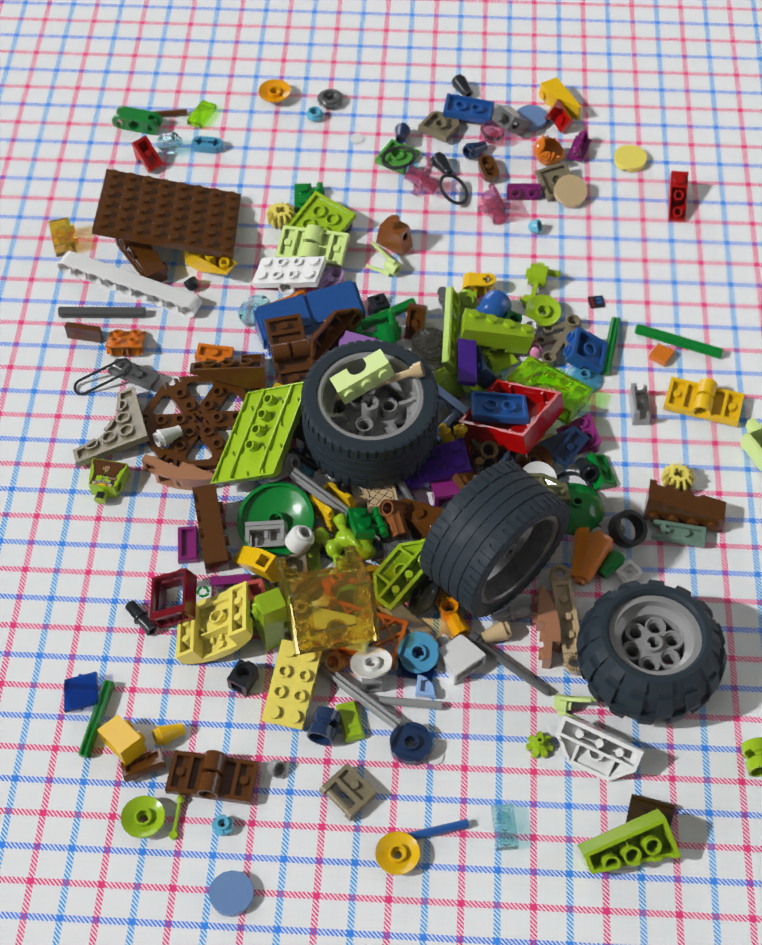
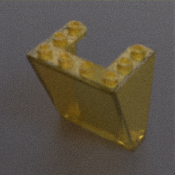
M354 545L344 547L346 552L344 558L335 557L336 567L298 573L296 564H293L292 567L287 566L285 557L274 558L279 589L287 605V621L296 655L380 641L374 583Z

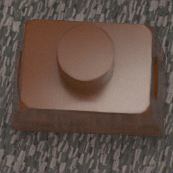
M398 215L388 216L379 226L376 243L403 257L413 246L410 227L401 222Z

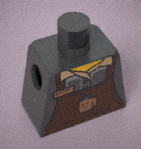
M499 105L492 116V120L503 129L520 136H524L531 124L523 115L507 105Z

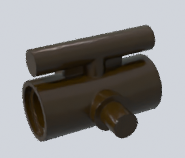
M475 438L469 442L474 447V461L471 463L472 471L480 465H486L487 463L494 465L500 462L497 459L499 448L495 442L485 441L482 443L481 441L478 442Z

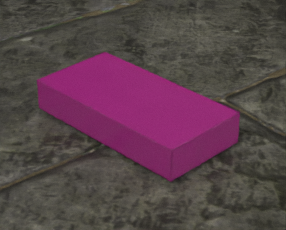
M197 526L178 527V564L198 563Z

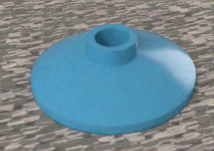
M573 366L567 371L565 381L573 392L586 395L596 392L601 387L602 376L585 366L581 369Z

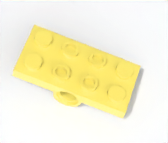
M285 639L281 640L261 719L262 722L303 731L310 701L315 693L316 676L323 648Z

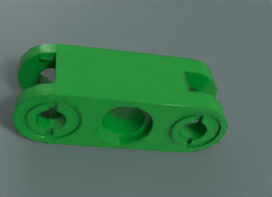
M119 106L116 110L117 115H114L112 118L113 125L119 129L155 135L163 122L162 116L157 112L127 106Z

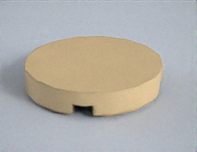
M568 174L562 176L554 186L555 199L563 204L562 206L578 207L587 197L588 189L586 183L576 175Z

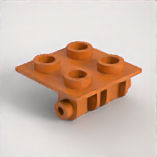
M117 329L111 331L105 345L107 354L111 356H124V348H126L127 356L130 355V351L131 356L144 354V347L142 345L147 332L139 329L132 331Z

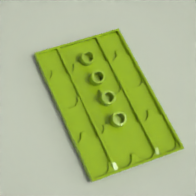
M303 382L247 392L210 484L223 486L229 483L273 478L280 474L285 455L289 451L295 428L298 426L302 414L301 390Z

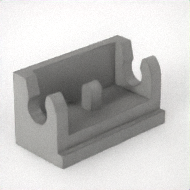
M631 383L629 402L632 425H651L647 385L644 384L643 389L637 390V383Z
M284 520L245 522V541L248 543V546L255 548L286 546L285 538L288 534V524Z

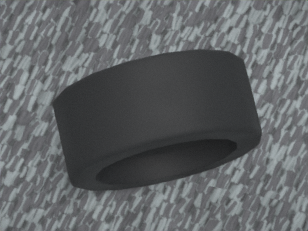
M632 509L615 514L610 519L608 525L609 536L618 547L623 549L635 547L643 543L647 537L648 529L644 517ZM623 518L628 519L635 528V538L633 540L627 539L621 531L620 524Z

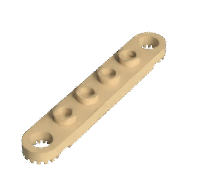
M555 564L550 569L549 578L553 602L560 621V646L563 665L568 673L577 675L580 674L579 667L573 668L569 665V661L577 660L576 642L579 632L572 580L567 566ZM561 571L565 576L558 578L554 573Z

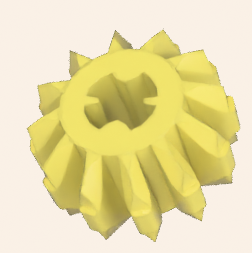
M283 201L279 204L275 202L274 205H270L266 213L269 225H272L273 228L278 227L279 230L283 228V225H288L295 216L293 206H290L289 203L284 204Z
M679 461L677 465L671 463L664 468L661 481H663V486L669 484L674 486L675 490L684 492L685 489L690 490L692 488L695 477L693 469H688L687 464L682 466Z

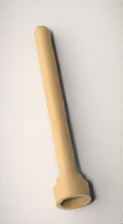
M421 361L413 363L408 370L395 373L393 377L373 389L411 376L417 379L424 377L425 371ZM336 393L335 399L342 400L339 394Z

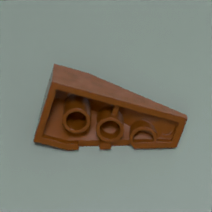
M265 353L241 355L240 359L234 360L231 357H226L220 362L207 360L191 363L190 374L246 389L260 390L265 388L266 384Z

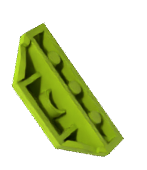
M426 538L398 544L373 573L375 600L389 611H393L404 604L412 595L414 589L419 587L427 578V575L420 566V553Z

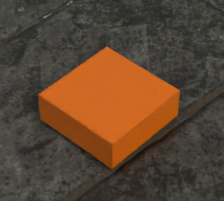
M658 343L650 353L649 359L665 367L674 355V351Z

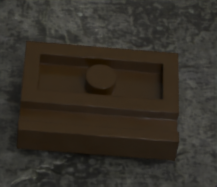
M632 794L625 823L659 809L666 817L671 829L675 805Z

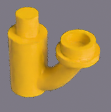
M446 423L438 425L440 429L438 434L442 439V444L455 440L451 428H447ZM465 424L456 425L454 427V434L457 436V439L464 438L468 428Z

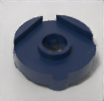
M407 722L406 725L397 726L390 736L391 755L403 764H422L432 750V737L428 733L427 728L417 722ZM413 739L416 746L408 747L405 742H410Z

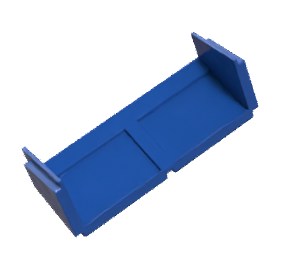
M349 280L308 292L304 296L301 294L259 306L253 311L255 330L264 350L267 349L269 355H271L264 323L265 319L300 313L305 335H308L318 330L323 324L324 319L334 310L357 307L365 316V308L356 282Z

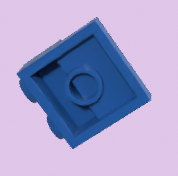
M579 326L570 331L566 336L568 345L563 351L565 362L578 369L585 366L600 374L604 368L608 342Z

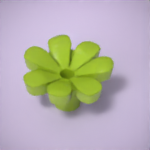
M541 731L537 732L536 737L530 735L527 739L530 743H527L525 746L527 751L532 750L531 757L534 759L538 758L539 754L542 758H547L548 752H553L554 750L553 745L550 744L552 738L549 735L544 737Z

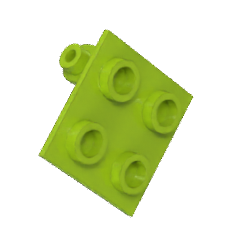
M480 346L486 365L495 373L518 363L517 359L510 352H505L501 348L493 351L489 350V347Z

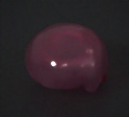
M494 121L483 123L480 129L481 138L488 144L499 143L505 133V129Z

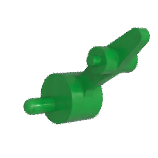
M389 309L387 312L389 321L376 324V331L362 332V327L358 325L353 330L354 333L371 338L378 337V340L395 344L396 341L401 340L400 334H403L402 326H399L398 321H396L393 309Z

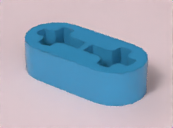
M197 136L192 140L193 149L196 152L218 154L223 151V141L220 138Z

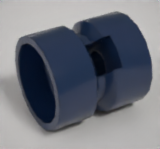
M327 706L316 707L312 717L313 722L310 724L307 732V738L322 746L332 745L342 715L337 710Z

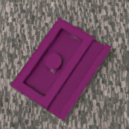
M251 573L209 577L210 585H215L216 589L228 588L227 584L237 585L244 581L252 580Z

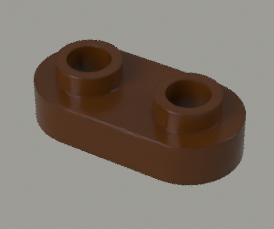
M488 154L481 155L478 158V168L482 178L486 182H496L499 179V169L494 157Z

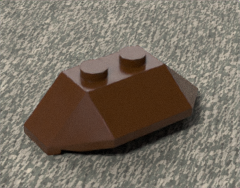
M357 307L334 310L324 319L319 329L312 334L309 339L310 364L312 366L326 352L339 347V339L341 336H344L346 330L353 332L365 316Z

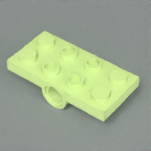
M313 224L307 225L306 228L283 225L275 257L325 256L327 260L325 266L342 268L350 235L344 232L323 230L322 227Z

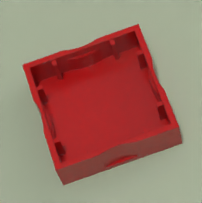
M496 379L485 392L526 395L530 419L529 424L473 421L471 408L458 421V424H465L468 428L464 435L465 441H471L473 438L482 443L493 441L500 449L527 455L565 411L562 392Z

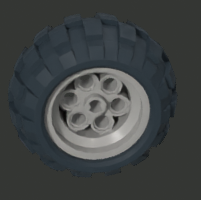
M650 579L647 584H640L639 581L626 582L621 584L618 590L614 589L612 592L609 590L603 594L584 615L576 642L577 664L583 680L586 679L588 681L587 687L591 695L598 703L601 701L610 706V712L622 719L626 715L637 719L638 724L653 725L655 721L661 720L666 722V724L674 723L683 719L686 713L691 712L693 714L703 707L720 685L726 667L727 655L724 648L725 639L721 626L713 619L712 610L703 601L692 598L691 592L677 585L676 588L665 586L664 581ZM644 667H650L652 670H647Z

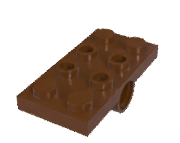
M301 314L265 319L264 323L277 383L287 385L302 382L312 365L310 364V348L305 337Z
M174 750L165 793L251 805L259 761L230 758L225 753L217 750H208L205 754Z

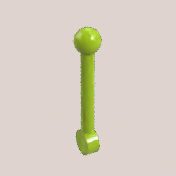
M182 795L176 798L178 804L173 829L169 833L171 840L178 838L176 831L181 806L185 801Z

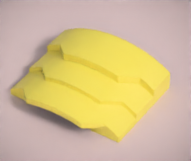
M247 581L234 585L218 595L201 599L196 603L195 620L177 624L176 658L182 664H198L225 657L243 647L252 638L253 619L250 617Z

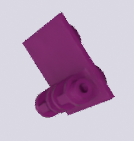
M590 413L556 429L558 434L576 426L589 437V440L577 455L587 450L593 453L599 451L602 442Z

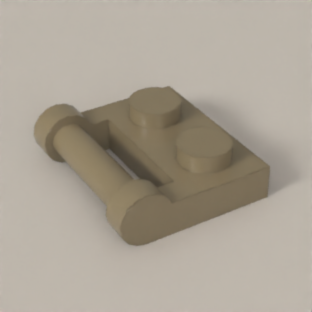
M348 763L319 789L323 796H327L345 813V817L349 821H352L377 796V791ZM335 785L355 803L352 807L332 789Z

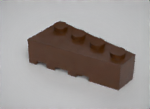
M115 238L117 247L139 275L161 283L168 280V267L165 262L161 261L151 245Z
M216 484L192 487L206 574L230 570L229 562H232L231 550H226V546L230 544L228 534L223 532V529H227L225 517L221 518L220 513H224L223 502H218Z
M403 498L401 500L405 505V513L403 515L408 529L411 530V535L420 540L426 538L437 517L441 515L443 508Z

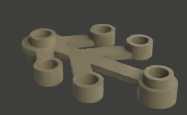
M571 314L564 319V322L543 327V334L546 336L535 338V343L540 344L542 348L545 347L546 343L556 341L550 351H545L542 354L541 362L545 367L550 368L555 365L556 355L563 344L565 347L568 345V341H566L567 334L578 326L581 327L582 322L579 316ZM564 329L562 333L553 334L556 330Z

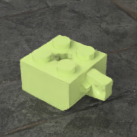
M751 418L746 424L748 433L743 434L740 445L762 472V425L755 418Z

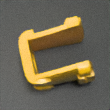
M328 482L321 486L349 508H357L353 497L349 493H343L338 490L334 483ZM311 494L310 501L314 508L315 518H320L326 524L328 531L335 534L338 528L333 521L335 518L333 510Z

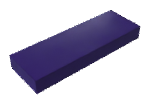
M462 338L457 340V384L476 387L477 359L475 340Z

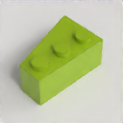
M279 587L255 596L250 617L253 619V628L256 627L264 648L268 651L280 646L282 639L288 640L285 634L288 632V627L284 626V622L287 621V605Z

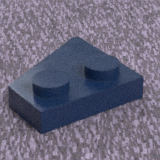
M573 426L537 444L546 447L550 451L552 458L566 468L589 440V437L576 426Z

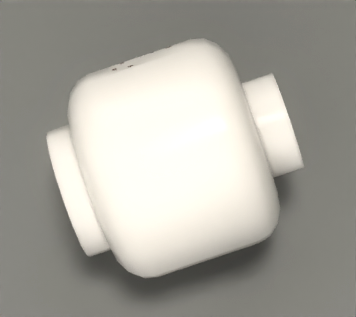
M296 525L286 535L285 544L292 553L304 554L313 545L315 540L314 534L309 527Z

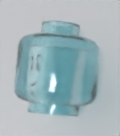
M164 132L157 139V147L164 154H176L183 146L182 138L176 132Z

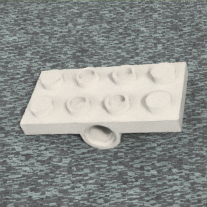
M325 256L262 258L252 285L254 288H278L281 293L286 295L293 294L296 287H318L327 260Z

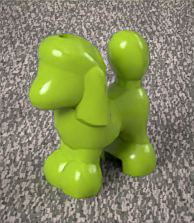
M343 513L338 514L333 519L339 530L333 540L330 539V535L323 527L318 528L314 532L315 540L325 547L327 554L333 558L334 566L340 571L345 572L350 568L349 560L341 556V552L344 549H351L352 555L360 561L370 560L377 553L373 546L374 539L354 538L352 529H349L348 518Z

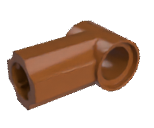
M384 499L379 505V512L382 516L386 517L392 539L404 538L409 533L403 515L405 513L404 503L399 500Z

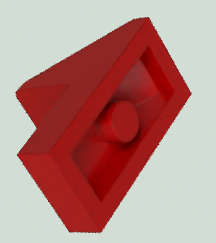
M560 99L556 100L545 116L546 120L553 121L560 133L564 134L574 123V120Z
M146 135L132 142L136 161L141 160L148 173L164 164Z

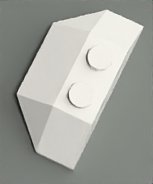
M567 715L563 716L555 734L568 763L606 781L636 772L644 754L643 750L629 741L589 722Z

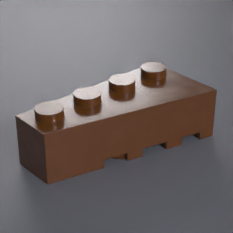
M650 479L643 517L650 522H653V520H663L707 527L706 530L721 532L725 522L726 502L705 495L698 497L692 491L686 489L684 492L675 490L672 485H658L656 480Z

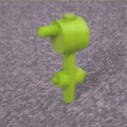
M538 262V264L531 263L530 268L526 270L525 278L528 279L527 285H532L533 287L531 295L524 294V297H520L519 301H522V305L526 306L527 302L536 296L538 287L545 288L548 276L559 278L561 272L551 270L549 266Z

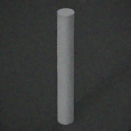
M379 696V702L382 705L442 710V701Z

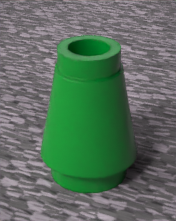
M613 549L608 553L597 573L602 578L607 579L624 564L626 560L624 555L618 550Z

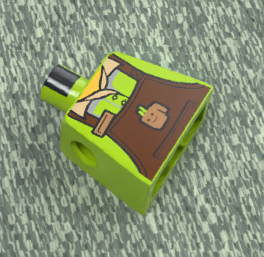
M92 459L89 488L91 494L95 495L94 501L96 503L105 504L107 497H119L130 477L128 464Z

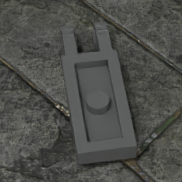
M121 361L115 364L118 368L109 367L108 373L115 377L127 371L129 363ZM132 363L130 372L120 377V379L151 391L159 381L160 374Z

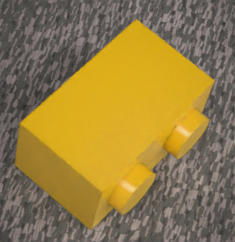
M117 714L97 729L103 742L127 766L147 751L144 744L146 739L139 730L136 732L133 730L134 727L127 718L123 720Z

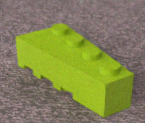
M465 308L459 322L458 338L475 340L476 346L489 347V350L493 351L501 348L505 352L528 354L535 338L534 327L528 324L514 322L511 319H503L493 314H485L475 309Z
M659 809L577 845L584 864L591 874L620 869L622 866L631 865L633 867L644 862H659L665 858L681 857L667 819Z

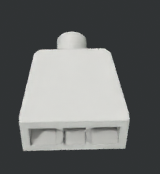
M444 633L437 639L438 643L442 646L440 648L439 662L453 685L485 665L486 654L465 636L459 635L452 640L447 633Z

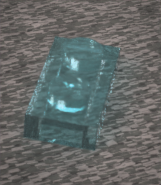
M513 804L491 805L496 851L518 849L519 843Z

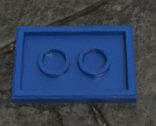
M447 93L442 116L490 125L494 101Z
M470 390L469 399L473 421L529 424L530 419L526 395Z

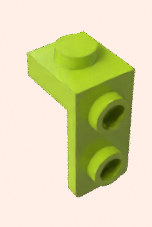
M463 289L461 292H458L460 296V319L465 308L475 309L478 307L476 291Z

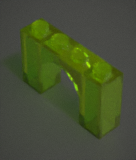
M531 355L507 377V381L520 383L524 386H548L562 392L565 411L557 420L567 425L589 403L593 388Z

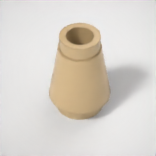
M499 621L480 633L483 642L486 644L508 640V637L512 636L507 621Z

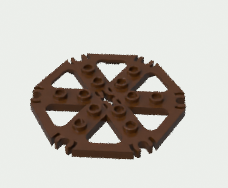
M200 376L179 377V380L174 378L175 385L171 386L166 382V389L162 385L142 412L150 439L146 443L154 455L164 462H173L177 467L182 462H185L187 464H194L202 470H215L227 443L219 431L232 430L240 411L220 410L233 393L237 394L242 402H244L246 392L242 387ZM192 383H211L213 385L199 405L187 389V386ZM167 396L172 400L180 413L155 414L153 411L161 399ZM196 418L201 422L203 421V426L196 422ZM177 425L181 427L183 436L174 440L169 448L162 449L156 445L153 433L158 429L175 427ZM199 440H201L212 455L211 458L203 460L187 459Z

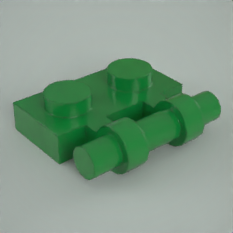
M318 182L315 188H312L311 183L295 184V213L299 212L315 191L322 195L325 194L322 182Z
M374 507L372 513H368L367 508L347 509L346 515L355 539H374L375 534H381L382 537L389 535V527L384 521V516L380 514L378 507Z

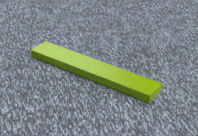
M452 286L446 288L442 364L450 375L457 372V340L459 337L460 296Z

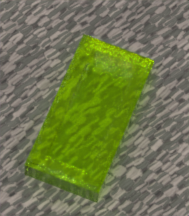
M202 100L187 119V124L202 129L217 109L216 104Z

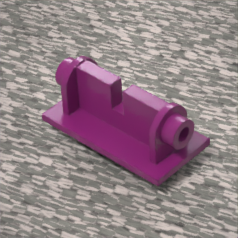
M582 130L578 136L576 135L567 159L583 162L592 139L588 138L586 130Z
M507 183V200H540L541 183Z

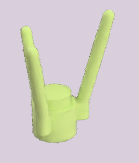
M372 241L371 244L387 259L384 263L385 270L371 265H366V268L383 273L387 277L390 274L396 276L400 272L402 265L392 259L381 247Z
M556 693L553 710H558V716L567 715L577 718L566 712L567 710L571 711L572 702L591 703L597 700L590 696H569Z

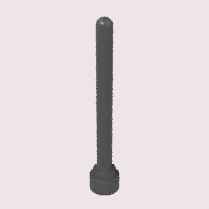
M473 631L467 639L485 654L544 695H551L552 691L549 687L484 643L481 635L476 631Z

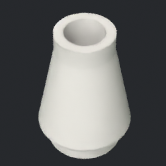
M179 425L158 429L153 433L154 441L158 447H166L178 437L183 436Z

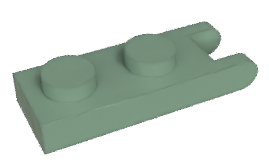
M653 520L652 525L659 527L660 533H652V540L704 548L707 527Z

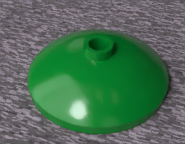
M567 483L571 500L566 503L570 509V521L565 534L575 536L576 530L580 527L590 528L589 532H591L603 520V501L592 488L580 483Z

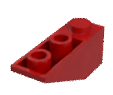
M671 171L669 175L668 221H686L688 172Z

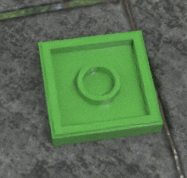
M391 139L375 158V163L385 167L381 161L385 151L395 146L408 145L397 143L396 140ZM410 147L416 153V160L420 155V150ZM398 149L388 153L385 157V162L390 166H401L408 163L413 155L409 150ZM407 167L393 171L404 175Z

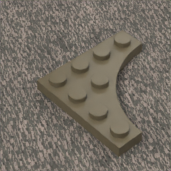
M134 386L117 392V413L115 418L111 419L104 428L105 432L98 439L93 438L88 443L73 450L78 468L92 463L93 458L102 459L150 441Z

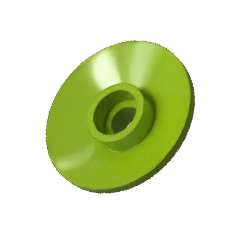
M536 295L527 302L525 312L527 317L538 323V326L548 327L554 325L559 320L561 307L557 300L551 296Z
M151 796L133 798L124 806L121 813L123 829L135 838L153 836L162 828L165 821L163 805ZM143 817H147L148 820L146 822H140Z

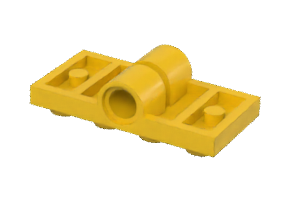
M671 377L663 409L737 427L745 394L718 388L717 382L710 378H703L697 383Z

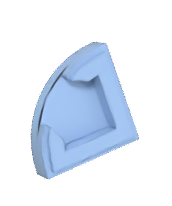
M418 675L415 697L436 699L434 685L425 676Z

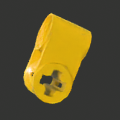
M467 272L463 275L462 290L471 289V291H476L477 295L484 296L487 292V287H489V291L496 289L494 285L496 277L492 273Z

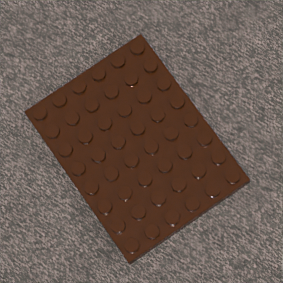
M106 169L92 234L233 260L241 194L217 188H207L201 185H191L168 179L137 175L131 172H121L115 169Z

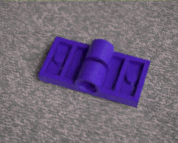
M464 438L434 446L429 459L421 466V469L404 480L409 490L415 491L424 487L432 490L431 482L450 480L456 473L473 472ZM396 484L397 491H398L399 495H402L403 493L401 492L400 488H399L398 485Z

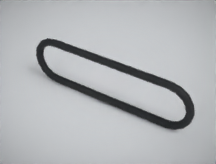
M127 358L118 359L78 379L73 387L74 392L78 395H85L126 375L132 369L131 361ZM121 361L129 363L127 371L83 393L76 390V386L80 381Z

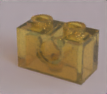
M69 217L48 221L56 257L64 256L67 251L77 253L76 246H79L77 236H73L76 231L74 223L70 224Z

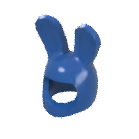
M493 289L486 292L475 310L485 314H493L504 319L509 310H511L512 303L505 293Z

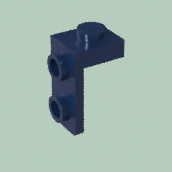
M477 345V384L485 390L499 378L486 365L481 347Z

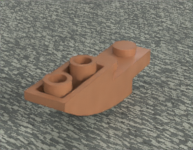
M145 454L142 458L144 471L154 474L157 483L176 489L192 490V487L209 485L214 475L213 472L202 470L194 464L182 462L177 467L175 464L164 462L156 456Z
M539 586V592L534 593L533 605H537V611H533L532 623H536V631H540L539 642H543V648L539 647L538 660H542V668L550 669L552 651H559L560 621L549 593L544 586Z

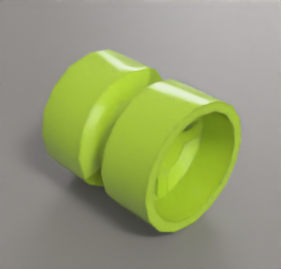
M762 737L746 740L741 744L743 757L747 759L745 762L746 768L751 777H762Z

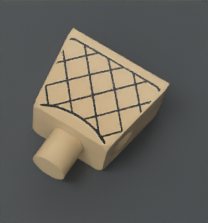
M393 483L390 486L385 485L381 488H362V495L353 497V499L355 500L356 507H366L368 513H372V509L374 507L379 508L380 503L384 499L398 500Z

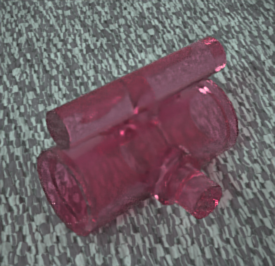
M427 163L426 167L422 170L412 164L408 168L404 179L414 184L411 192L413 195L417 196L422 189L433 195L439 187V180L431 176L432 165Z
M490 183L488 185L489 190L481 195L483 205H478L477 210L478 212L488 213L493 224L500 225L507 220L508 216L505 210L510 209L511 204L510 202L504 203L494 183Z

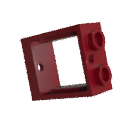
M181 568L174 572L163 573L160 576L153 577L149 620L160 629L195 620L197 576L187 568ZM183 585L182 604L166 608L167 590Z

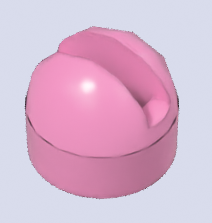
M533 343L528 351V356L532 359L540 358L542 356L541 345Z

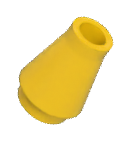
M182 723L156 726V729L152 730L156 746H165L178 737L185 735Z

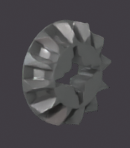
M326 89L318 94L317 101L320 106L324 108L329 107L331 110L332 107L337 108L338 105H342L343 95L338 90Z

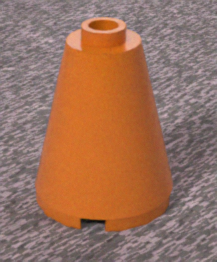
M580 527L575 532L570 576L574 583L582 586L590 583L614 544L612 543L613 539L607 534L598 530L592 533L589 532L590 528Z

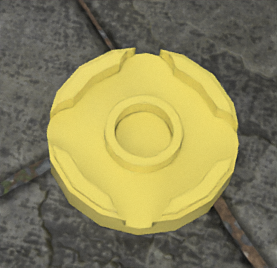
M624 145L615 151L613 161L620 170L625 169L628 170L627 172H637L645 167L647 155L638 146Z

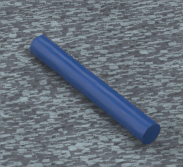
M468 819L408 832L407 834L418 840L469 828Z

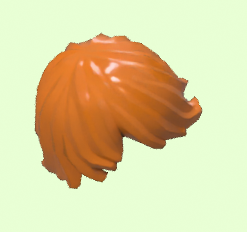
M542 134V137H539L533 149L534 156L542 165H553L563 161L565 158L564 149L556 138H550L548 135L545 137Z

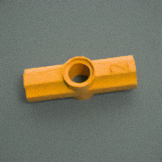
M439 586V594L435 604L440 612L441 620L446 623L453 638L459 635L466 637L470 634V629L458 608V602Z

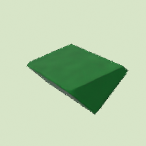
M590 453L585 459L598 468V477L591 482L594 490L599 491L616 487L617 482L606 455Z

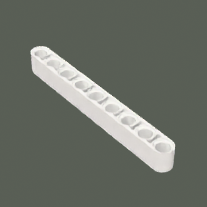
M67 251L57 264L59 270L67 275L189 318L194 317L202 305V300L195 294L72 251Z

